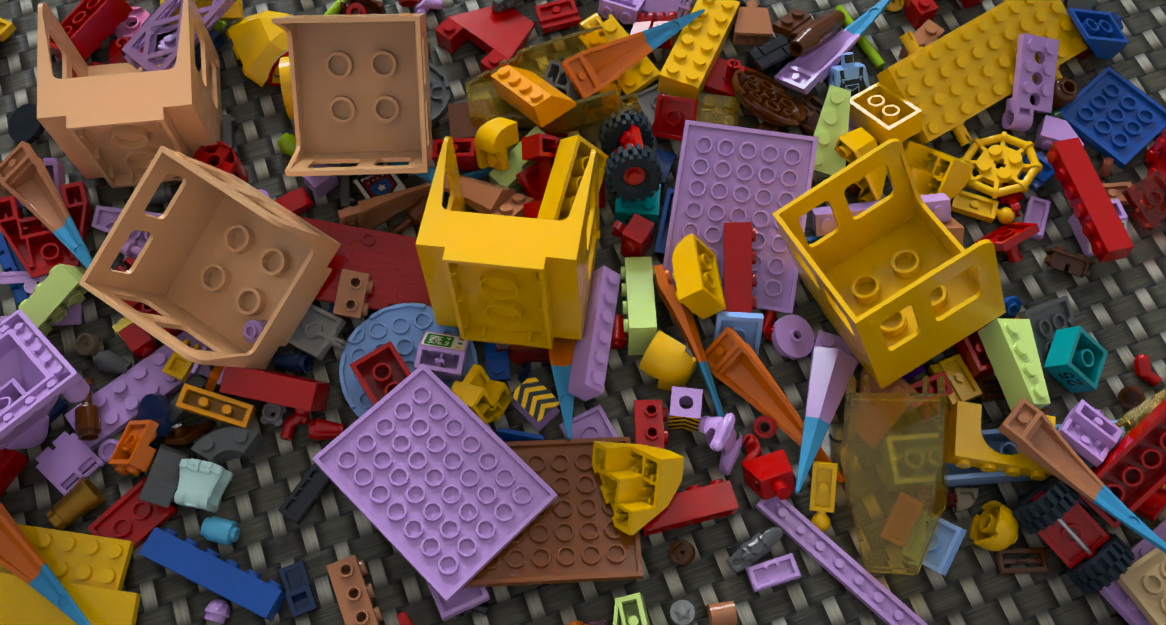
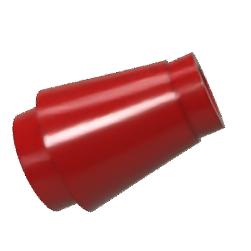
M319 418L310 420L309 439H314V441L335 439L343 432L344 424Z

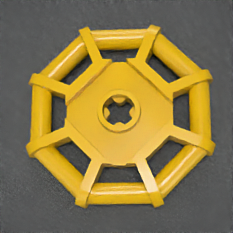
M1002 131V134L981 139L975 138L963 157L959 158L974 165V169L979 173L976 177L971 174L966 187L992 196V199L1018 192L1025 193L1028 191V187L1036 175L1043 169V165L1039 162L1034 150V143L1016 138ZM1008 143L1020 149L1016 151L1006 147L1005 144ZM977 151L981 153L977 160H971ZM1027 154L1030 164H1024L1022 156ZM996 164H1004L1005 167L997 169ZM1022 172H1028L1023 180L1018 179ZM981 182H985V183H987V184H989V185H992V186H994V188H993V187H990V186H988V185H985V184H983V183H981ZM1009 182L1010 186L999 188L1003 186V183Z

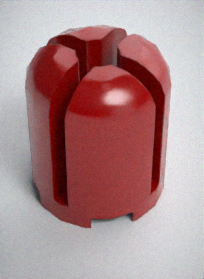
M216 141L217 143L206 147L202 145L195 152L193 159L233 174L246 183L249 182V174L234 150L226 143Z

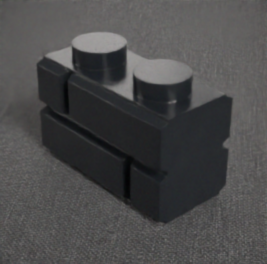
M782 35L776 39L774 37L770 38L760 47H753L748 53L746 63L749 68L768 76L793 61L795 56L790 53L788 40Z

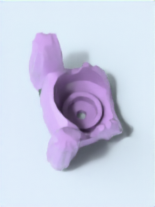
M733 413L726 414L724 417L703 416L700 419L699 431L706 435V441L710 445V449L717 452L721 450L719 472L728 476L739 456L743 443L742 434L733 428L735 416Z

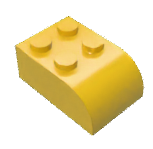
M880 82L875 83L850 99V119L857 128L862 127L879 144L892 138L903 142L922 131V110Z
M691 233L684 237L674 249L672 255L674 272L672 277L676 283L677 291L675 295L679 303L684 304L693 314L695 313L703 320L725 310L726 305L716 254Z

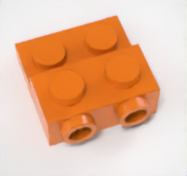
M153 420L128 422L108 462L109 465L115 467V472L124 476L129 474L139 476L141 472H146L152 466L156 449L148 445L157 435L158 423Z

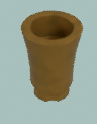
M82 476L76 485L53 505V508L46 515L55 527L63 531L89 511L104 503L106 498L92 481Z

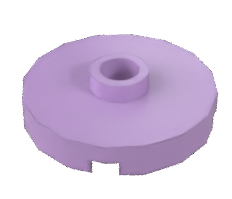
M790 314L779 318L774 323L772 341L774 347L782 356L796 360L807 356L812 351L814 333L805 319L799 315Z

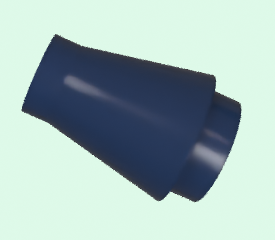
M305 353L278 354L275 358L276 368H281L298 375L307 374L311 369V357Z

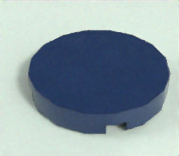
M152 393L145 395L139 404L137 420H153L159 424L154 440L164 439L171 429L172 421H169V414H172V408L168 399L162 394Z

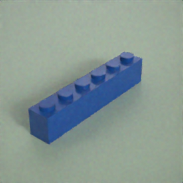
M157 527L153 529L141 548L140 555L273 622L286 599L285 593L281 590L283 588L282 585L271 579L268 583L260 580L262 575L251 569H248L247 573L240 570L241 565L229 558L226 562L218 559L220 554L209 548H206L205 552L197 548L199 543L187 537L184 541L177 538L179 533L168 527H165L164 530Z

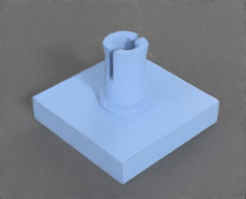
M718 312L716 314L713 341L726 327L732 326L745 343H749L758 356L764 320L763 314Z
M922 509L901 553L946 576L967 530Z

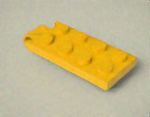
M594 13L579 23L582 33L578 37L586 49L629 36L612 14L608 15V20L605 22L602 21L597 13ZM646 56L613 82L629 99L633 94L638 93L659 79L660 71Z

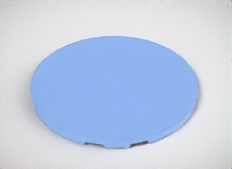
M421 303L395 304L371 314L368 319L360 326H357L352 332L340 359L339 376L341 388L346 401L354 413L360 418L373 405L353 375L349 364L391 341L412 373L415 371L414 364L418 345L424 332L432 331L460 336L458 327L437 325L432 307ZM471 340L463 380L473 364L478 365L477 353ZM440 379L451 390L454 381Z

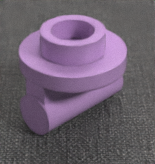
M247 321L243 327L244 338L250 343H255L268 321Z

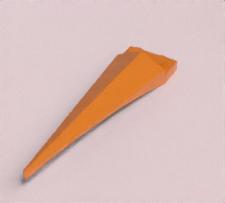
M732 326L726 327L704 351L712 375L740 395L763 415L772 417L776 421L777 427L801 447L804 421L749 343H745ZM820 445L815 460L833 463ZM837 470V481L843 483L845 482L844 478Z

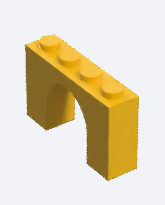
M957 401L950 408L948 463L956 464L959 468L976 467L980 468L983 472L989 473L995 471L1005 472V475L1012 477L1020 475L1030 476V479L1035 481L1046 480L1052 475L1021 452L1014 455H1005L994 451L987 445L981 433L982 404ZM1046 415L1054 427H1056V417Z

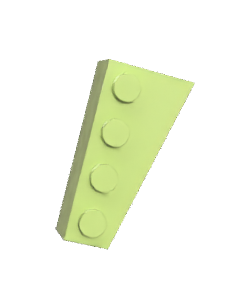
M625 257V265L620 266L621 280H625V283H621V295L626 299V301H622L623 315H626V319H623L624 333H627L628 355H644L657 334L652 258Z
M997 318L979 330L978 334L1010 410H1013L1022 397L1039 410L1051 404L1030 319Z

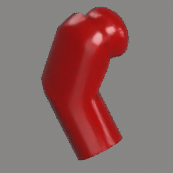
M765 310L762 334L765 339L773 342V321L776 312Z
M1139 354L1135 357L1134 369L1136 376L1156 387L1162 378L1151 372L1149 357L1145 354Z
M295 412L284 421L280 438L291 441L295 426L299 423L302 425L307 424L310 416Z
M753 434L745 435L743 442L747 456L743 462L762 455V449L757 437Z

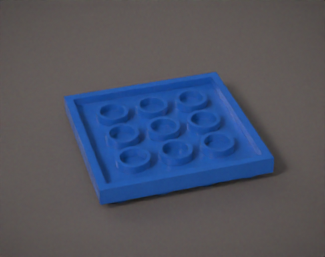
M1110 66L1106 67L1085 86L1073 102L1059 110L1063 120L1069 123L1078 136L1105 157L1114 158L1113 163L1120 169L1126 166L1166 127V109Z

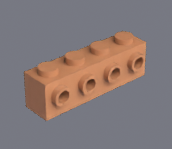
M354 554L327 565L326 567L345 625H381L380 621H383L384 618L380 607H375L372 599L376 597L371 582L368 584L364 575L368 574V570L364 560L359 561Z

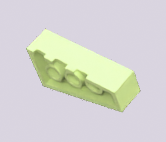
M833 85L829 87L813 137H818L813 171L815 175L829 178L846 167V160L841 158L834 149L838 138L848 133L850 90Z
M65 264L54 266L49 271V276L35 286L33 294L28 299L22 301L18 308L46 336L53 330L50 326L51 323L60 322L68 314L67 310L69 307L76 303H82L86 299L83 295L88 290L78 284L86 271L78 266Z

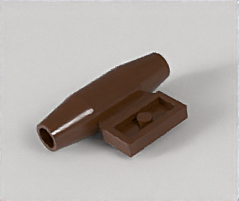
M794 9L773 24L772 30L788 38L791 36L795 37L789 44V51L793 56L799 57L816 50L835 36L845 23L844 13L836 10L814 20L811 17L812 15L804 13L803 10Z

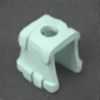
M193 458L181 459L179 464V484L174 496L175 503L184 507L203 509L213 513L217 512L221 497L229 482L232 481L233 473L213 462Z

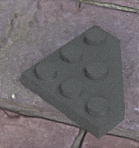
M1067 295L1017 313L1019 319H1030L1044 378L1051 376L1044 368L1056 330L1068 328V325L1073 323L1074 315Z

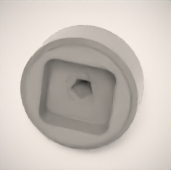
M678 600L673 603L670 609V618L674 624L689 625L693 621L695 609L689 601Z

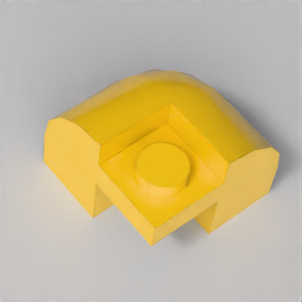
M497 117L486 122L478 129L474 145L479 168L484 169L489 166L500 171L509 169L507 148L519 143L517 122Z
M659 330L647 348L640 362L639 369L645 371L651 378L658 379L657 388L672 391V386L683 387L690 380L696 370L697 358H691L685 352V345Z
M473 364L462 382L454 381L451 391L485 424L498 421L511 402V392L507 385L503 382L490 380L482 366Z

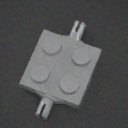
M311 304L288 344L322 361L332 345L340 350H344L347 346L346 341L338 338L346 322Z

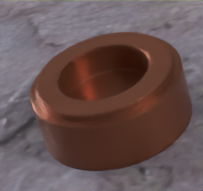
M1104 157L1098 172L1100 178H1108L1114 158Z

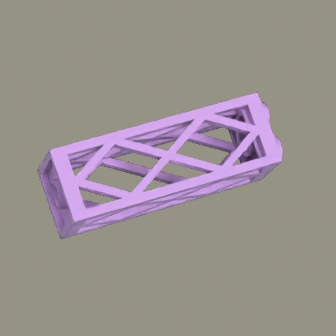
M165 0L121 49L126 54L124 58L136 69L141 67L143 69L141 72L168 70L175 66L183 0ZM212 0L211 6L198 9L200 14L207 13L205 16H202L208 32L237 0ZM180 7V14L172 16ZM178 21L177 24L161 28L165 24ZM194 29V48H195V47L198 45V43L200 42V40H199L198 35H197V33H196V31H195V29ZM177 30L175 47L155 52L157 35ZM170 54V56L154 60V58Z

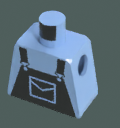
M853 52L842 53L841 65L830 68L828 90L830 85L850 90L851 97L870 87L866 67L859 62L854 63Z

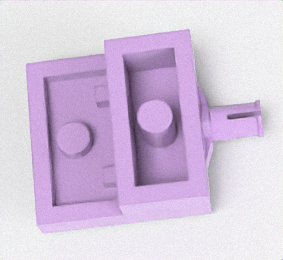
M1082 399L1070 410L1058 432L1072 449L1078 452L1086 461L1098 467L1103 463L1109 450L1117 443L1123 430L1104 416V412L1100 413L1102 410L1094 409Z

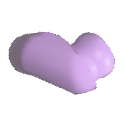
M422 0L415 7L414 12L426 13L427 15L430 9L442 10V0Z

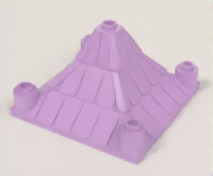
M18 309L0 323V450L4 448H33L40 445L47 437L49 429L48 414L59 399L58 395L62 394L70 403L83 401L87 397L90 387L23 311Z

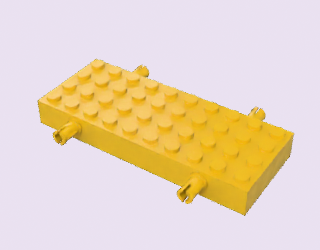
M1003 0V3L925 47L919 46L912 31L899 37L909 54H907L906 58L886 68L876 76L880 83L922 110V131L911 137L912 140L924 145L950 130L953 131L961 147L973 141L964 126L965 121L1013 93L1018 37L1020 34L1026 33L1059 40L1055 81L1063 78L1058 69L1059 65L1088 48L1062 1ZM1035 53L1034 59L1039 63V56ZM1035 74L1032 76V81L1037 79Z

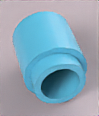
M213 516L212 518L207 517L203 521L200 534L208 541L230 546L238 540L240 528L235 521Z

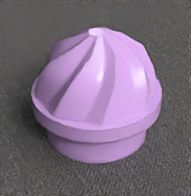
M223 599L211 601L204 610L206 612L204 619L224 624L226 618L230 616L229 605Z

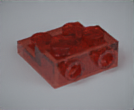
M1159 170L1121 192L1132 207L1133 211L1129 214L1141 231L1145 229L1152 231L1162 225L1160 220L1164 219L1166 221V179Z

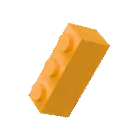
M184 383L175 405L180 410L233 427L248 429L256 411L254 405Z

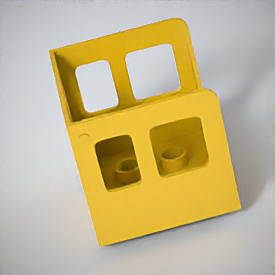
M445 136L415 244L437 325L458 327L461 340L552 349L554 337L582 340L598 240L601 235L597 149H591L590 158L569 216L564 220L557 221L467 212L453 139L450 136ZM447 173L450 197L447 209H444L442 204L445 174ZM590 197H591L590 214H589V220H588L587 231H586V220H587L589 202H590Z
M892 138L885 141L772 213L804 285L818 302L822 312L867 373L871 374L881 389L1006 313L994 244L990 240L984 239L965 249L920 197L903 144L899 139ZM886 164L893 188L891 194L853 217L844 194L845 189L876 168ZM828 201L837 226L832 232L818 241L808 244L799 220L810 210Z

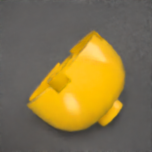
M996 500L984 504L981 507L984 509L982 514H976L973 518L969 536L974 540L973 543L982 549L1002 551L1011 544H1014L1018 539V520L1012 515L1013 511Z

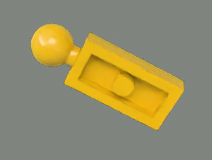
M963 190L952 198L951 211L989 223H992L995 217L1002 224L1011 223L1015 219V212L1011 208H997L999 201Z
M813 461L809 510L817 511L813 515L811 522L824 532L829 529L831 524L826 512L834 513L838 463Z

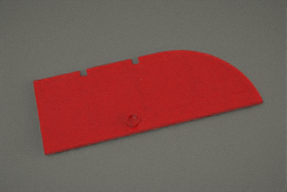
M300 217L341 243L328 267L332 268V271L314 300L335 303L342 269L368 273L371 276V280L374 281L372 294H368L366 300L369 303V309L378 311L388 307V305L402 303H421L432 307L415 245L416 237Z

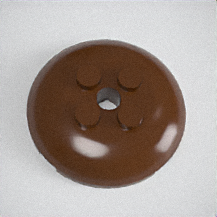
M738 69L732 76L733 91L750 115L779 127H794L804 121L806 118L805 108L796 96L791 98L785 92L787 89L785 86L755 70L745 69L742 72Z

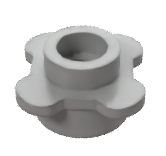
M268 402L263 407V416L260 418V421L264 425L270 423L275 426H281L283 424V414L287 409L283 405Z

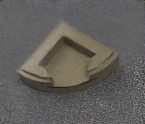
M953 488L954 513L964 512L969 509L976 501L979 489Z

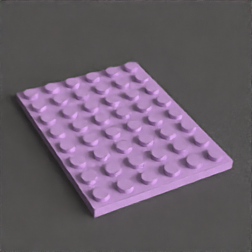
M685 120L663 261L664 270H669L672 280L671 285H676L672 277L674 272L672 264L674 249L684 237L693 233L716 254L724 295V222H752V228H756V242H752V251H756V264H752V273H756V287H752V296H756L757 300L756 309L788 314L793 313L799 272L772 213L811 189L818 137ZM807 213L799 220L803 232H805Z
M424 363L312 458L313 462L446 603L558 496Z

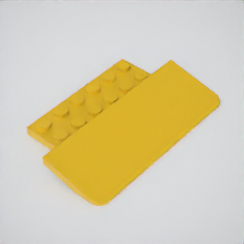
M17 524L91 625H136L141 594L122 591L134 548L133 541ZM0 564V625H78L47 598Z

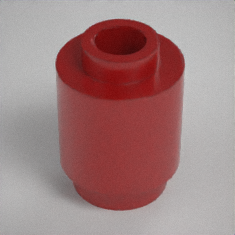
M615 314L610 349H621L622 346L627 344V333H624L623 319H625L623 315Z

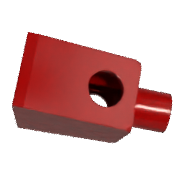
M783 449L741 463L745 484L763 500L774 497L785 500L795 490L793 471Z

